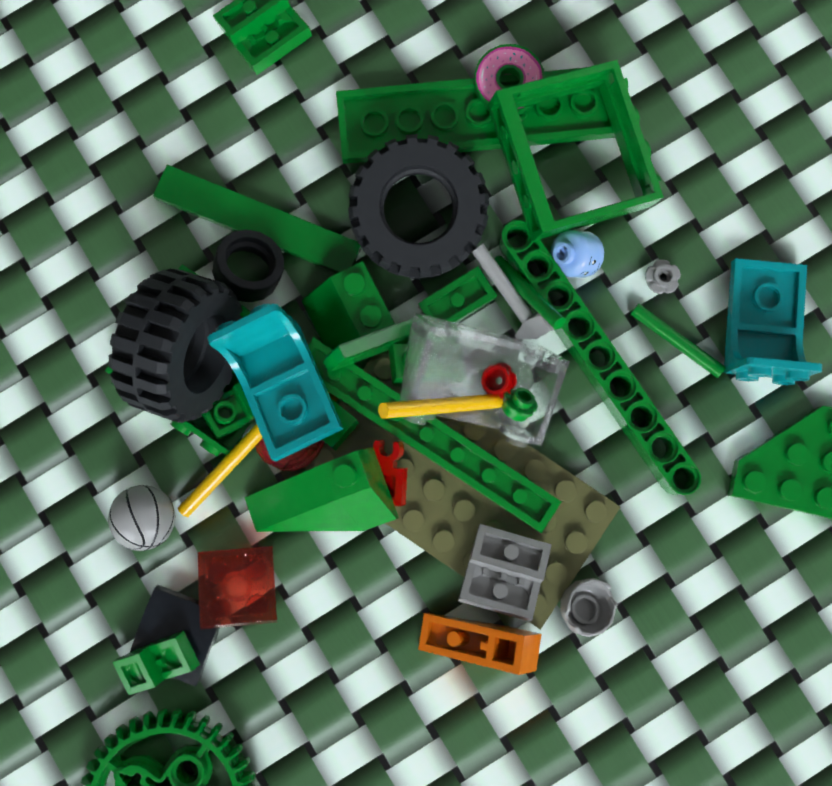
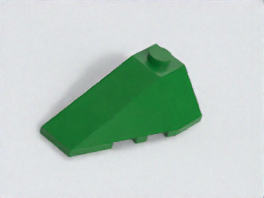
M373 447L351 452L244 497L256 532L365 531L399 518Z

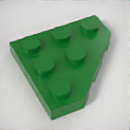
M820 406L815 408L796 423L787 426L764 441L765 443L734 461L728 496L832 519V407Z

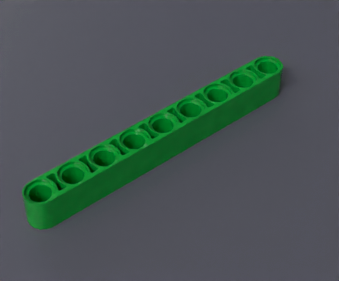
M513 220L504 227L499 240V249L506 261L548 302L549 292L557 291L564 296L565 304L563 306L552 305L566 319L563 327L558 330L554 329V331L660 486L672 495H690L694 493L701 484V474L691 457L542 241L536 240L532 242L525 221ZM511 234H519L524 238L525 245L514 247L508 242L507 237ZM532 262L541 264L544 267L545 275L541 277L533 276L529 273L527 265ZM577 320L581 322L585 328L584 336L573 335L568 328L569 321ZM590 350H599L603 353L605 357L604 366L597 367L590 362ZM612 379H618L624 383L625 393L623 397H617L611 392L610 382ZM633 409L641 410L646 417L642 428L635 426L631 421ZM656 438L662 440L666 446V453L662 458L656 457L652 451V443ZM677 469L683 470L687 476V482L681 489L673 482V475Z

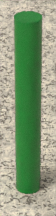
M496 256L494 258L517 292L555 330L563 327L566 319L502 256Z
M638 303L630 313L631 316L716 378L724 372L726 367L641 304Z

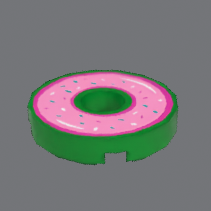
M502 44L488 50L479 60L474 73V91L484 104V107L488 109L487 105L497 90L507 88L499 81L502 75H515L519 81L518 85L544 79V68L539 58L528 48L516 44ZM535 104L517 108L519 115L525 113L526 110Z

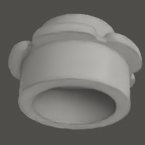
M657 260L653 266L647 268L645 280L650 290L654 293L669 294L674 292L679 286L680 270L676 265H671L668 260ZM665 274L666 280H662L660 275Z

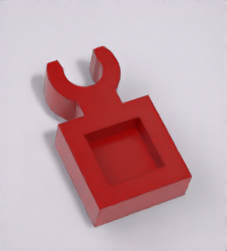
M375 440L373 448L395 506L406 505L408 468L397 467L398 460L404 453L403 441L393 442V452L391 455H388L384 450V440Z

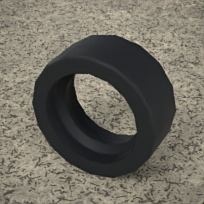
M247 229L234 231L224 237L217 247L212 273L216 281L225 283L227 287H230L238 301L250 303L261 301L271 295L276 289L284 272V257L280 247L272 238L263 233ZM240 251L254 253L267 263L269 274L264 280L260 281L243 280L234 275L228 268V257L232 253Z

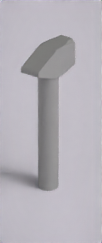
M483 243L471 251L521 321L522 325L515 334L516 339H537L554 329L538 312H531Z

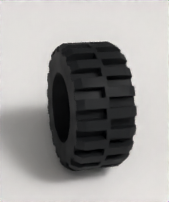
M417 134L406 135V139L396 141L394 138L385 142V147L381 150L375 149L367 156L368 161L364 166L360 165L355 173L356 179L349 191L350 203L348 207L352 231L359 245L370 259L379 267L389 271V273L412 279L439 276L461 264L480 242L489 217L487 215L489 195L485 192L484 188L486 182L482 173L476 171L474 167L475 162L468 154L466 156L458 151L459 147L450 141L447 145L440 142L439 137L428 135V139L417 138ZM416 174L427 175L438 180L447 189L453 207L452 218L447 229L437 238L424 243H413L398 237L388 226L384 215V203L391 187L400 179Z
M179 269L161 270L150 275V278L144 279L137 285L138 290L136 293H131L125 301L126 307L124 311L118 314L115 322L118 324L116 332L111 335L110 340L112 354L109 355V366L113 370L110 377L116 388L115 390L128 405L174 422L183 423L202 417L203 413L211 410L213 403L219 401L224 394L223 389L225 386L229 385L233 377V369L222 354L209 345L207 337L216 332L215 330L219 325L228 321L242 319L240 316L242 307L236 295L225 283Z

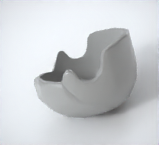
M595 578L575 581L564 590L560 600V610L566 625L572 632L581 636L592 637L603 634L611 626L618 604L611 594V586L608 583Z

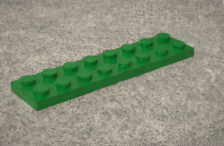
M583 68L544 71L545 78ZM513 74L502 75L499 78L500 83L507 88L519 84L517 77ZM474 78L336 91L343 164L367 162V156L375 149L379 151L384 148L385 142L394 138L396 141L405 140L406 135L417 134V138L428 139V135L437 136L440 142L447 145L450 141L459 147L458 151L460 153L502 149L490 112L484 107V104L474 91ZM599 87L536 103L526 110L525 113L519 115L529 146L615 138Z

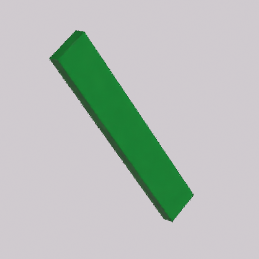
M166 165L153 194V197L160 202L229 230L240 231L247 229L261 232L272 238L281 251L335 273L355 265L361 251L358 241L170 165Z

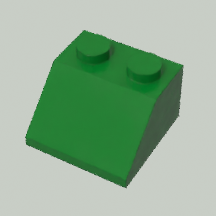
M363 261L329 277L302 300L323 344L332 350L345 342L395 325Z

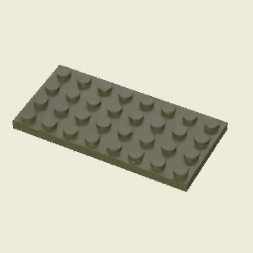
M388 350L372 356L363 369L408 400L457 397L438 383H392ZM341 401L339 405L357 419L359 424L336 451L322 440L319 449L314 451L312 458L302 467L310 470L351 452L371 448L375 440H384V450L388 455H391L393 452V442L401 440ZM478 410L430 414L562 501L543 532L540 533L403 442L404 453L398 460L397 467L408 468L406 505L401 507L395 506L399 518L385 524L463 577L465 576L479 524L552 544L544 581L540 585L533 620L530 621L531 624L541 630L560 601L564 590L570 586L619 511L620 506Z

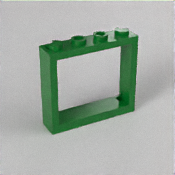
M618 59L497 90L487 106L532 242L560 234L567 230L578 229L643 210L664 198L659 182L662 180L655 173L651 161V148L648 141L643 137L639 125V112L636 106L632 104L628 92V79H624ZM599 87L635 198L554 221L517 108Z

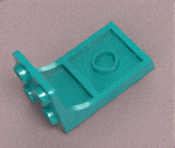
M738 258L731 261L724 361L726 368L724 373L736 374V380L755 382L759 381V377L772 378L773 384L794 385L795 381H808L811 375L822 372V364L807 362L803 350L807 265Z
M259 305L251 310L250 315L238 321H228L219 325L215 330L216 332L207 337L209 345L222 354L237 376L271 460L277 462L344 429L299 324L279 305Z

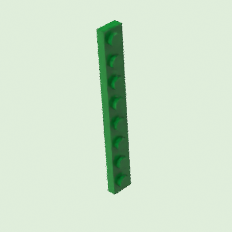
M313 337L308 347L330 394L540 533L543 532L562 501L432 415L381 418L378 412L381 403L409 400L355 364L328 373L323 361L333 350Z

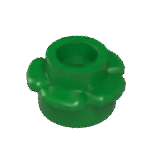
M526 388L511 389V394L506 392L503 395L505 398L502 404L503 412L512 420L525 421L538 409L534 395Z

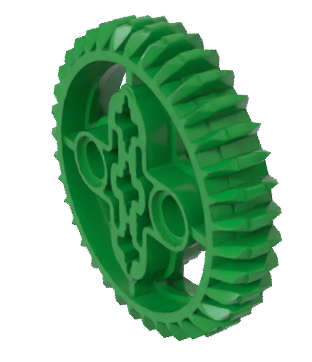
M164 708L158 711L157 717H155L152 711L146 712L142 720L135 716L129 720V727L122 724L116 728V735H108L104 739L105 746H99L94 752L97 759H92L87 764L86 768L91 773L83 776L80 783L85 786H106L108 776L112 771L114 773L115 786H206L213 773V761L209 750L224 765L232 786H254L248 785V783L253 781L256 775L254 771L243 770L251 762L250 757L238 758L239 753L243 750V745L237 744L232 748L229 744L234 734L229 732L224 738L218 734L222 730V723H217L213 729L209 728L210 717L207 715L199 723L195 722L197 717L196 711H190L186 718L183 719L181 708H176L170 719L167 709ZM157 734H180L200 742V745L180 747L170 757L165 766L148 755H133L129 758L122 755L136 742ZM183 761L194 762L197 765L198 774H188L184 770ZM136 773L142 776L139 783L134 780L137 776Z

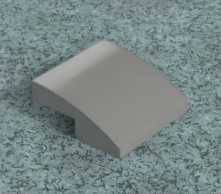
M479 524L458 601L528 622L532 621L540 585L544 581L552 544Z

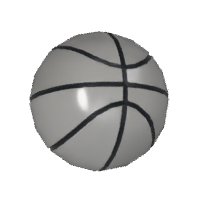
M148 485L133 486L121 492L113 500L109 510L108 525L113 537L122 546L135 551H146L156 548V546L158 547L171 535L175 525V509L170 498L163 491Z

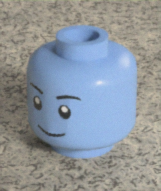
M567 230L560 233L554 239L551 246L550 254L566 277L586 278L594 275L600 269L604 260L603 243L598 236L591 232Z

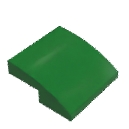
M234 0L213 15L224 34L256 75L313 36L309 26L290 6L288 0Z

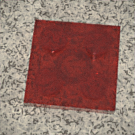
M273 546L198 552L201 629L277 622Z

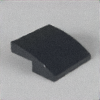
M157 584L142 616L130 652L184 631L200 665L192 672L172 678L196 687L201 680L210 650L217 639L225 610Z

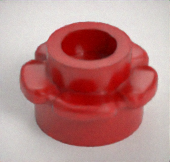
M499 362L496 365H490L484 370L481 383L487 394L498 395L500 399L504 398L503 395L506 392L511 394V389H514L517 384V376L511 371V366ZM499 377L502 378L501 384L497 383V379Z

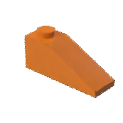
M424 613L418 650L522 675L537 670L542 634L504 625Z

